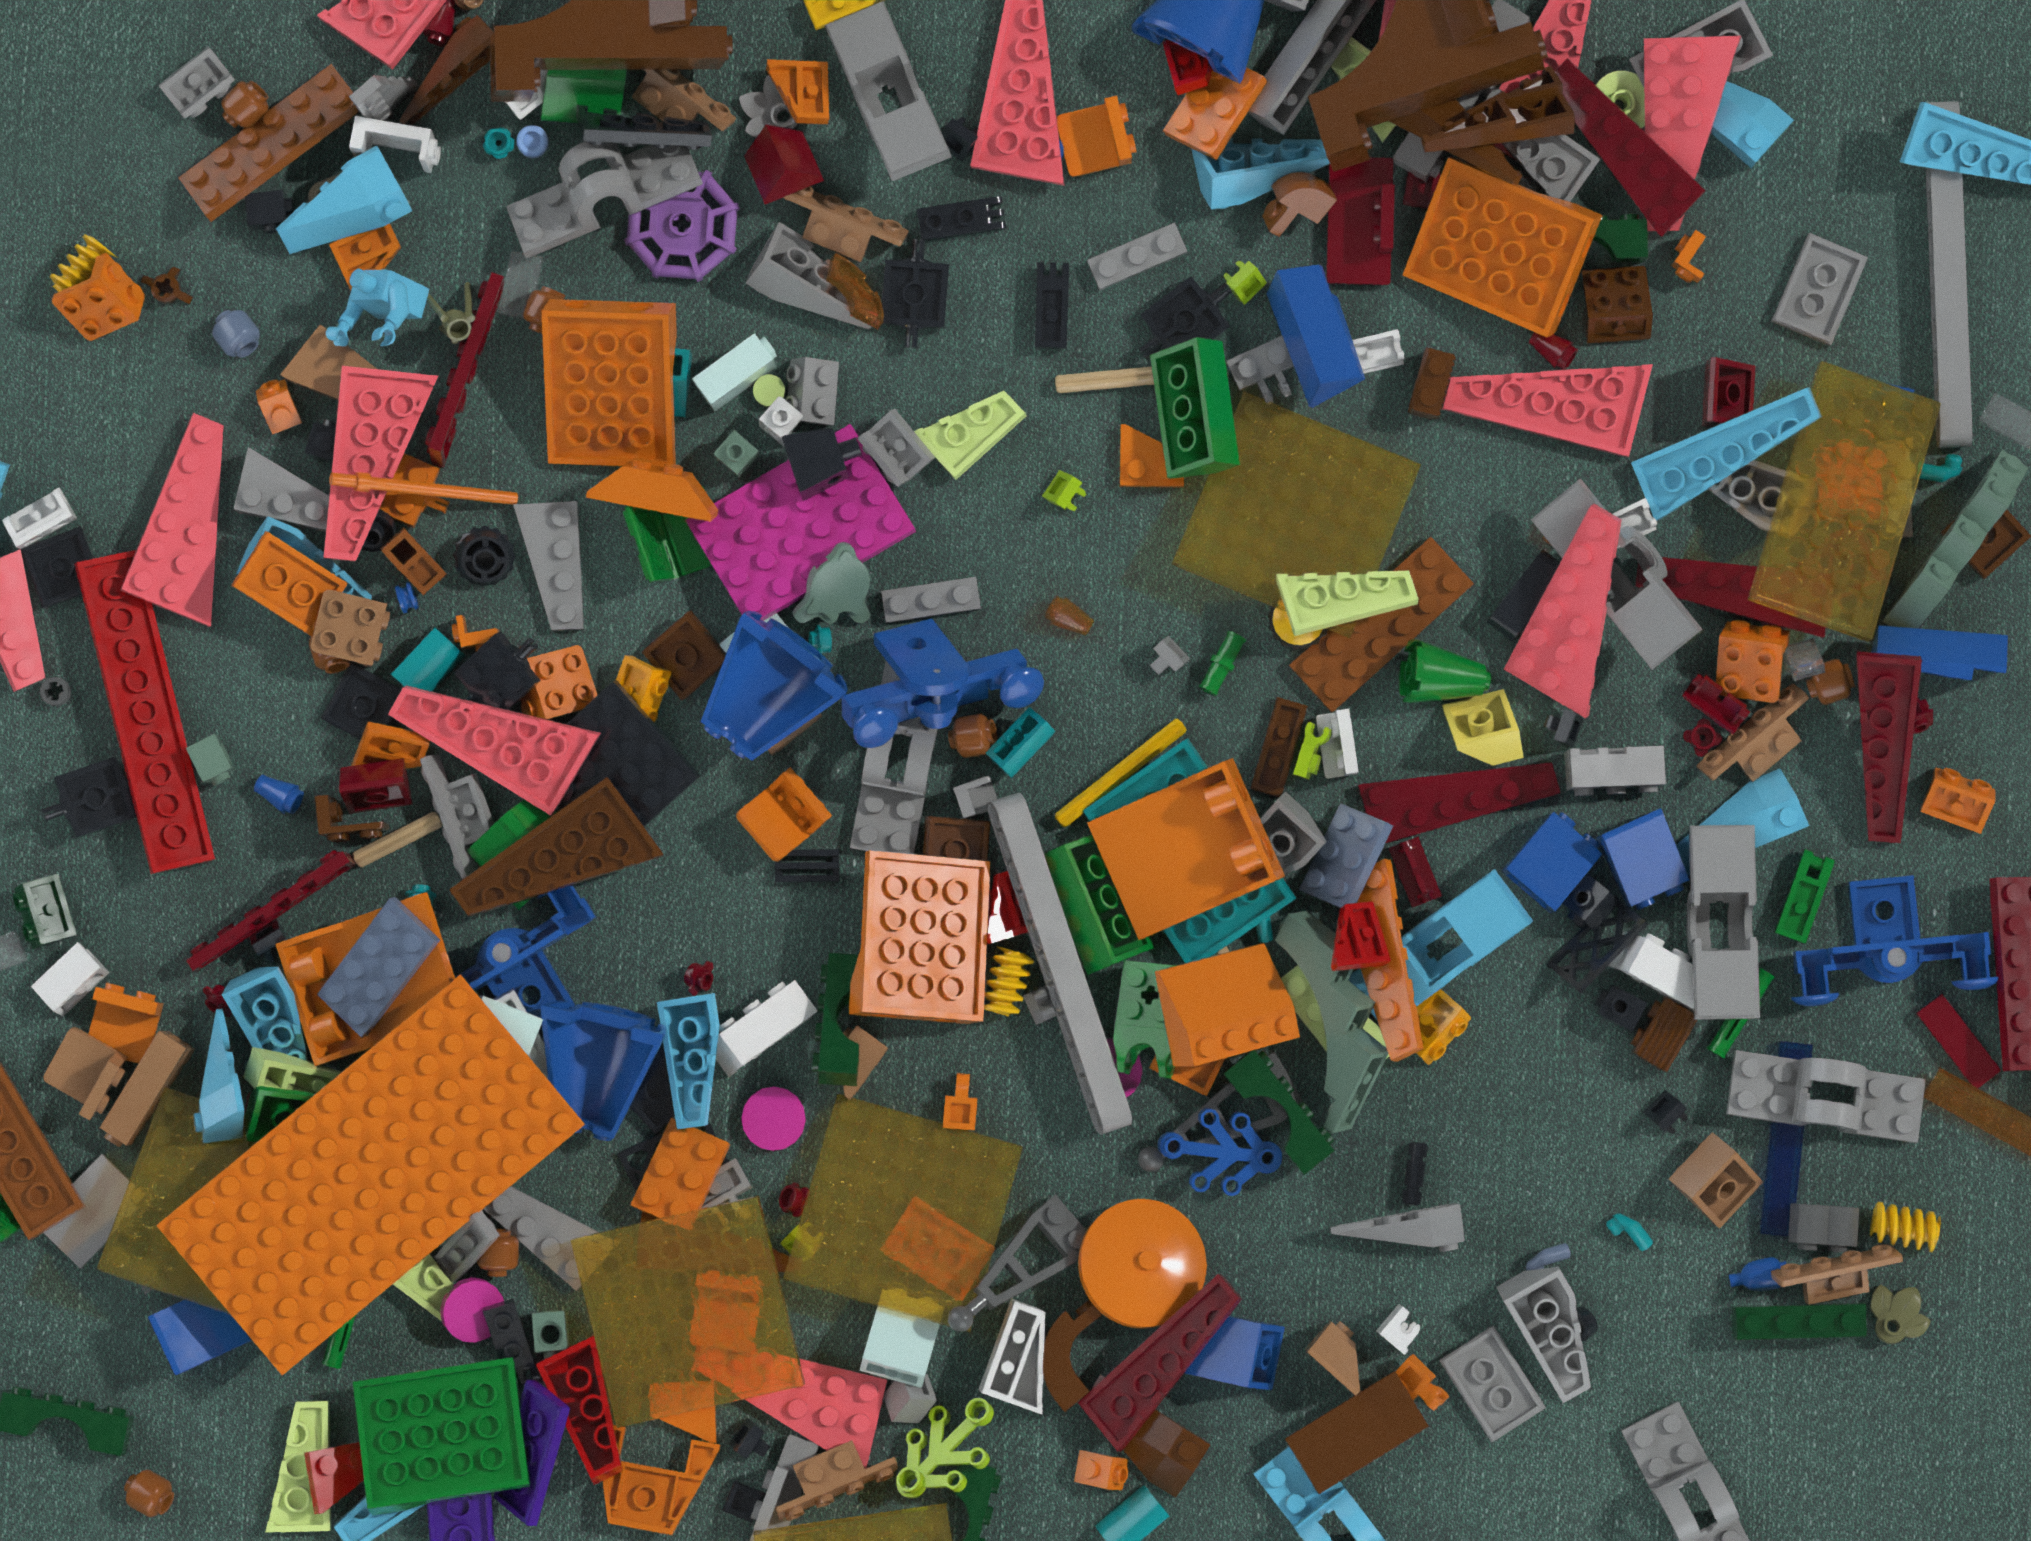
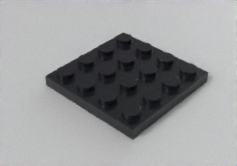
M615 680L566 724L601 734L558 806L563 809L608 777L645 828L701 776L622 685Z

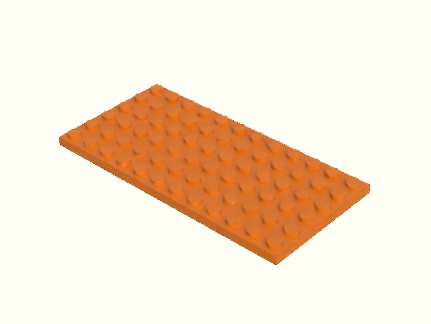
M460 974L156 1226L279 1373L284 1375L470 1220L471 1215L483 1210L583 1127L585 1123Z

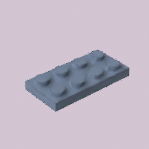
M396 897L389 898L317 995L360 1037L368 1036L439 943L440 939Z

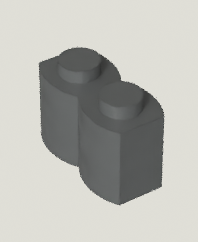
M1791 1203L1788 1242L1798 1243L1797 1249L1817 1250V1244L1828 1245V1251L1846 1252L1847 1246L1857 1247L1859 1208Z

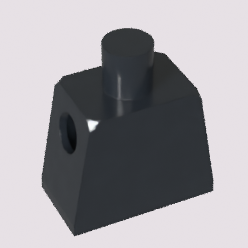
M832 428L781 436L803 501L847 479L849 476L844 462L862 456L856 438L838 443Z

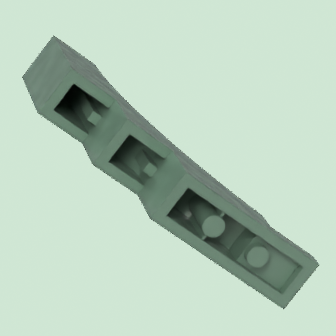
M1307 910L1290 913L1281 921L1280 931L1275 941L1297 963L1309 982L1320 1008L1327 1045V1071L1324 1091L1336 1100L1328 1109V1117L1323 1127L1333 1134L1352 1129L1388 1056V1051L1385 1046L1363 1029L1375 1002L1348 981L1353 969L1332 971L1331 969L1336 933Z

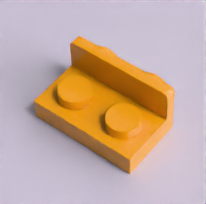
M625 655L616 680L655 723L663 695L668 689L671 671L655 668L634 656Z
M1441 989L1417 1006L1424 1049L1416 1052V1054L1427 1065H1430L1433 1061L1443 1056L1447 1045L1454 1037L1460 1036L1466 1030L1468 1022L1471 1020L1469 1014Z

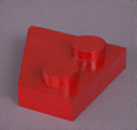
M1170 40L1162 42L1177 95L1208 86L1213 70L1207 58Z
M1008 871L993 876L988 916L987 945L1028 933Z
M1373 901L1345 904L1341 907L1331 962L1332 971L1377 967L1388 964L1391 959Z
M360 1442L304 1452L314 1514L326 1512L364 1481Z

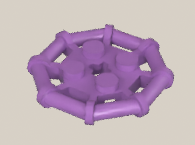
M708 170L699 172L703 184L696 187L694 192H683L646 208L645 210L650 212L648 231L640 233L642 210L628 215L627 238L624 239L625 245L630 246L652 272V277L656 279L659 277L696 279L699 282L730 254L734 255L737 249L735 247L737 211L740 210L738 203H734L712 177V172ZM705 188L721 207L712 210L701 197ZM682 215L686 216V221L691 222L690 228H685L684 232H678V228L673 226V221H679ZM724 215L723 237L721 240L713 236L715 217ZM650 238L655 241L663 251L659 260L642 241ZM709 243L719 247L698 264L695 255L702 251ZM669 256L689 257L692 266L667 265L666 262Z

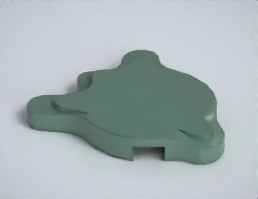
M841 542L836 544L832 552L825 556L828 559L818 568L814 565L811 569L806 583V594L793 610V616L798 622L805 623L815 617H819L825 622L833 624L842 612H847L856 623H864L869 619L870 612L865 604V597L870 586L869 571L858 559L851 544Z

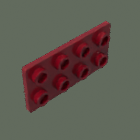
M1370 157L1368 161L1333 172L1329 164V185L1337 201L1328 211L1327 282L1328 284L1387 286L1390 284L1391 252L1393 250L1395 185H1393V159Z

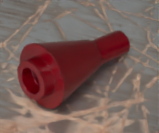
M447 0L423 30V34L428 37L427 41L429 43L444 47L454 34L455 0Z

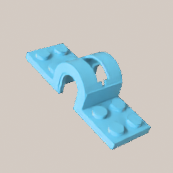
M1495 869L1401 937L1403 947L1407 949L1408 960H1406L1408 978L1412 979L1414 1003L1416 1006L1444 987L1469 966H1473L1533 922L1532 918ZM1454 928L1463 942L1444 955L1438 962L1434 957L1430 959L1427 955L1430 951L1426 946L1442 936L1447 930ZM1359 968L1351 974L1348 981L1370 997L1361 969ZM1372 1008L1371 1013L1377 1020L1374 1009Z
M1289 1446L1253 1473L1303 1541H1332L1329 1534L1318 1522L1323 1518L1324 1514H1329L1333 1510L1356 1541H1385L1341 1482L1318 1494Z

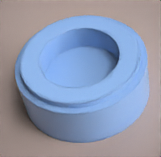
M528 125L519 131L516 143L519 151L524 156L538 158L547 151L549 139L541 127Z

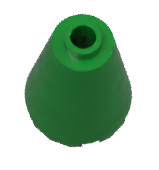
M1418 639L1409 640L1405 646L1404 652H1409L1407 661H1401L1399 670V694L1406 696L1402 700L1404 703L1481 696L1484 690L1487 691L1489 689L1491 674L1489 671H1486L1484 664Z

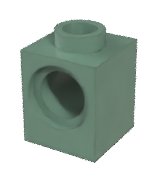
M735 430L713 453L715 458L739 479L760 456L759 451Z
M213 734L186 748L203 783L208 784L212 782L213 786L219 785L230 779L229 773L236 770L217 734Z
M567 1309L532 1313L535 1352H543V1358H547L570 1347ZM547 1325H553L559 1330L560 1336L556 1343H549L543 1338V1329Z

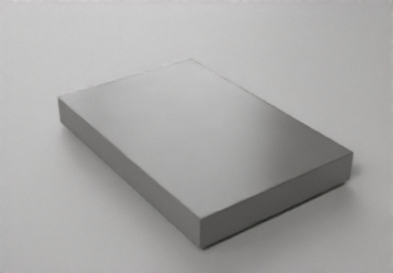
M1808 233L1771 322L1831 346L1868 257Z
M101 1154L73 1183L86 1207L44 1232L79 1268H83L149 1199L104 1154Z
M1494 1326L1489 1327L1439 1360L1491 1442H1494L1546 1408Z

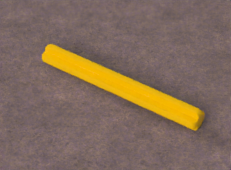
M1178 718L1171 721L1056 812L1055 819L1062 827L1070 825L1084 813V809L1115 789L1185 734L1186 727Z

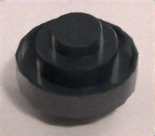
M379 509L361 548L362 550L369 552L381 551L380 548L395 536V522L382 509Z

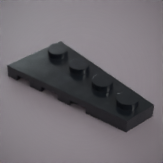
M577 104L576 118L583 141H587L592 145H605L606 142L620 143L627 147H635L638 144H651L657 148H668L670 145H678L692 150H697L701 147H711L712 134L707 122L665 117L663 122H657V119L649 116V114L636 113L635 116L629 118L617 114V110L604 108L603 114L588 112V106Z

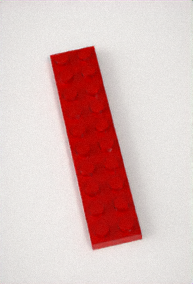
M136 550L76 562L74 565L152 875L213 861L215 856L191 759L186 750L187 743L152 603L120 590Z

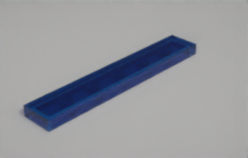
M1779 1041L1778 1057L1797 1060L1812 1058L1813 1045ZM1771 1122L1759 1233L1789 1237L1790 1204L1797 1201L1804 1126Z

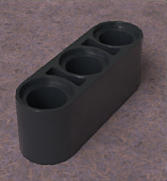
M1542 549L1488 619L1487 623L1513 641L1533 615L1560 561Z

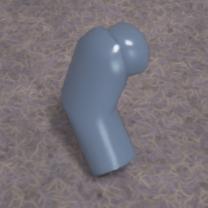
M1563 1243L1543 1249L1527 1262L1526 1271L1544 1269L1545 1265L1569 1259L1571 1253L1568 1245Z

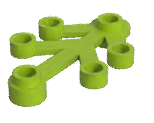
M974 1398L969 1401L965 1408L967 1418L944 1441V1427L950 1422L951 1415L948 1410L939 1405L930 1410L929 1455L921 1464V1450L927 1445L928 1437L917 1428L907 1433V1467L903 1468L896 1478L897 1490L901 1495L910 1499L917 1498L923 1494L926 1488H949L953 1492H960L967 1484V1479L961 1472L952 1470L947 1475L930 1474L938 1466L971 1464L976 1469H983L989 1464V1454L980 1447H975L971 1451H953L977 1426H985L991 1422L994 1410L985 1399ZM982 1410H986L984 1416L978 1419V1414ZM943 1412L942 1419L936 1421L937 1414ZM917 1435H920V1441L916 1444H913V1439ZM982 1454L981 1461L975 1463L976 1456ZM959 1477L958 1484L952 1486L953 1479ZM913 1479H917L916 1484L910 1488V1482Z

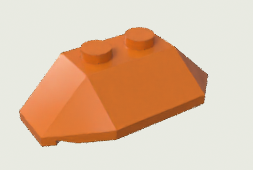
M633 458V461L627 462L589 489L586 494V498L709 522L718 516L717 507L693 473L683 471V467L676 464H664V467L652 465L651 460L645 458Z

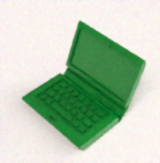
M547 70L540 121L578 123L576 118L577 104L588 106V112L603 114L604 108L617 110V114L620 115L626 70Z
M632 506L624 507L623 515L631 537L634 536L640 553L638 558L645 579L649 580L650 583L673 580L712 566L685 521L689 517Z
M524 799L493 824L467 849V852L481 867L553 815L550 816ZM532 898L513 903V905L520 910Z

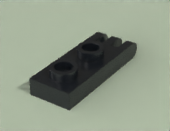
M1002 196L917 208L921 239L930 241L1006 229L1005 221L993 223L992 219L1005 216L1004 209L991 210V206L1003 203Z
M1037 262L1035 348L1067 349L1069 263H1063L1062 275H1056V262H1050V275H1043L1045 271L1044 262Z
M514 1298L483 1307V1314L498 1358H514L516 1374H518L521 1385H524L526 1380H528L525 1373L527 1370H530L533 1380H540V1374Z

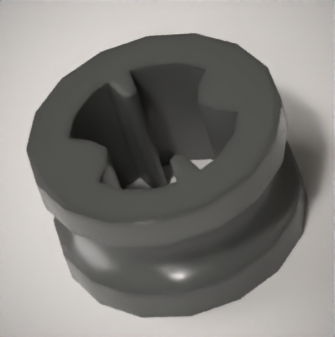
M50 677L42 683L40 695L47 704L61 706L69 700L71 688L64 679ZM53 683H57V686L63 687L64 692L59 694L58 700H54L53 696L49 697L47 691L52 690Z

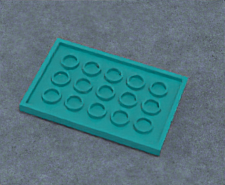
M1187 738L1084 809L1083 812L1089 821H1092L1208 769V767ZM1280 878L1163 931L1185 963L1213 956L1291 903L1296 897L1284 879Z

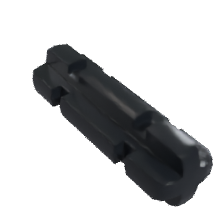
M1410 1142L1408 1155H1411L1410 1160L1407 1159L1404 1185H1407V1190H1403L1402 1202L1405 1204H1421L1422 1192H1419V1189L1423 1187L1426 1162H1423V1158L1427 1157L1428 1145L1425 1143Z

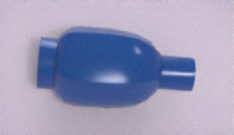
M1770 1257L1749 1262L1744 1266L1742 1272L1729 1274L1731 1287L1744 1285L1752 1291H1767L1780 1288L1781 1286L1771 1278V1271L1780 1269L1782 1265L1786 1264V1261L1779 1262L1778 1259Z

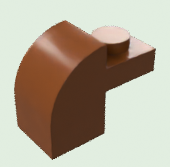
M1305 172L1290 173L1279 178L1271 186L1276 199L1269 202L1262 217L1269 232L1280 237L1298 213L1318 224L1337 201V198L1330 185L1318 177Z
M404 527L380 548L384 555L422 595L446 575V572Z

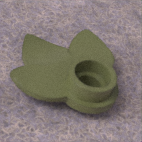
M1879 1285L1874 1290L1870 1301V1309L1877 1319L1875 1322V1332L1881 1341L1887 1344H1896L1903 1340L1904 1337H1920L1928 1329L1931 1321L1926 1316L1919 1314L1921 1296L1916 1287L1905 1288L1897 1292L1895 1296L1883 1285ZM1888 1322H1893L1896 1325V1332L1889 1331L1887 1327Z

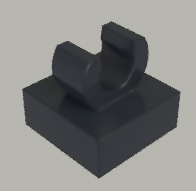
M964 117L959 118L957 121L952 118L942 132L950 153L960 161H963L969 155L978 138L977 127L971 132L963 126L966 120Z
M1564 709L1561 719L1547 715L1544 727L1556 733L1555 741L1561 745L1574 748L1584 718L1575 712Z
M277 919L250 935L251 945L258 956L264 953L269 962L275 961L270 950L276 946L275 944L286 939L284 929Z
M1666 1090L1643 1112L1664 1132L1667 1130L1671 1134L1676 1132L1671 1125L1678 1118L1684 1122L1688 1120L1687 1115L1684 1113L1687 1108Z
M747 1417L729 1443L738 1454L746 1459L752 1450L764 1457L770 1448V1445L761 1439L764 1431L757 1423Z

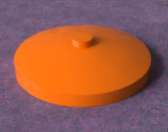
M1133 1199L1110 1207L1092 1222L1080 1245L1078 1269L1086 1295L1103 1315L1123 1326L1149 1329L1162 1326L1203 1288L1207 1261L1202 1239L1187 1217L1163 1202L1151 1199Z

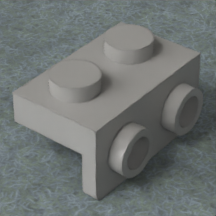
M208 46L161 82L159 87L184 119L188 116L195 118L207 108L206 102L214 96L219 99L233 88L231 83L235 79Z
M809 357L790 360L786 374L788 395L785 400L803 415L800 422L824 426L834 425L839 362Z
M896 409L889 411L869 431L858 437L859 442L863 445L862 449L865 454L870 455L882 468L884 477L897 487L909 482L935 458Z

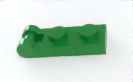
M1807 849L1802 851L1774 931L1775 934L1806 944L1835 859L1826 856L1824 859L1814 856V852ZM1809 867L1819 871L1817 879L1806 876Z

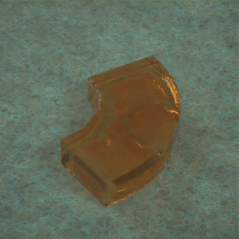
M835 253L830 259L826 281L835 286L844 295L849 305L851 317L879 329L883 324L884 313L878 293L871 290L865 281L866 275L845 257Z

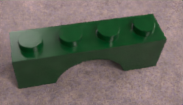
M1638 214L1620 215V220H1607V216L1602 215L1593 241L1599 243L1607 250L1613 263L1645 262L1648 258L1647 219H1639Z
M829 953L828 964L821 965L820 983H826L825 993H819L818 1012L823 1013L822 1023H816L815 1042L821 1043L820 1053H813L812 1072H818V1084L857 1086L859 1044L847 1038L837 1023L840 1013L850 1001V982L858 959L856 954Z
M1255 1050L1249 1051L1226 1069L1223 1074L1243 1099L1253 1096H1265L1281 1104L1288 1115L1290 1123L1289 1136L1283 1149L1305 1175L1335 1151L1331 1147L1335 1140L1323 1126L1317 1129L1310 1119L1315 1115L1304 1101L1299 1104L1296 1103L1290 1095L1295 1090L1283 1075L1277 1079L1270 1068L1274 1066V1063L1263 1050L1259 1053Z
M1827 1303L1817 1305L1732 1306V1335L1736 1340L1867 1337L1866 1304Z
M13 1386L12 1391L7 1390L2 1393L0 1402V1431L29 1436L33 1434L35 1429L44 1420L51 1417H62L75 1422L83 1430L88 1441L89 1450L123 1456L127 1452L134 1416L126 1415L127 1409L108 1405L107 1410L94 1408L95 1402L76 1399L75 1404L63 1402L64 1396L47 1392L44 1393V1397L31 1395L32 1389L20 1386Z
M971 1464L957 1466V1471L966 1477L967 1484L962 1491L954 1493L962 1499L969 1514V1527L961 1541H985L986 1539L980 1537L982 1525L989 1526L994 1507L988 1506L991 1493L997 1494L1001 1475L996 1474L997 1466L988 1464L983 1469H976ZM959 1477L954 1478L952 1486L958 1484Z

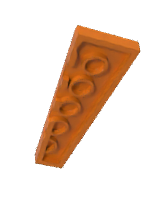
M1382 859L1376 862L1357 903L1373 901L1391 961L1385 966L1360 969L1369 996L1375 1002L1373 1009L1390 1060L1398 1062L1424 1048L1417 1007L1414 1003L1412 979L1408 978L1407 949L1402 944L1400 930H1403L1402 920L1397 915L1395 900L1398 899L1393 867L1391 860Z

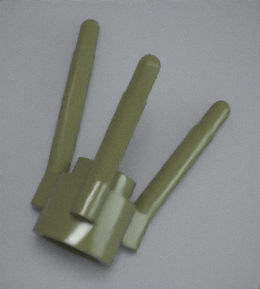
M466 282L464 285V313L455 309L445 312L430 293L427 296L426 301L442 321L439 330L449 337L453 344L469 336L471 333L470 323L475 320V316L472 313V293L469 282Z

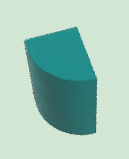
M434 628L391 675L404 687L411 686L433 692L466 655L437 628Z
M1029 707L988 749L986 754L1006 775L1013 778L1056 731L1046 720Z
M1143 1484L1097 1523L1095 1527L1106 1541H1141L1169 1517V1513Z

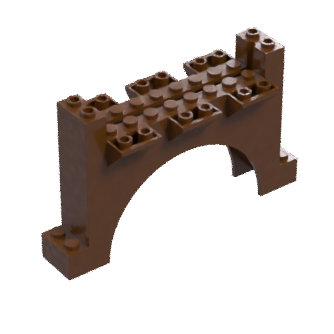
M571 0L543 17L513 25L494 26V37H489L491 102H530L533 93L537 92L538 87H540V70L721 69L724 62L728 60L729 54H732L733 51L732 35H727V26H690V23L693 22V17L697 15V0Z
M1396 0L1387 27L1369 55L1340 81L1308 96L1333 172L1370 160L1367 150L1372 149L1373 146L1366 128L1545 69L1543 59L1547 58L1548 55L1541 31L1534 32L1531 22L1499 32L1489 0Z

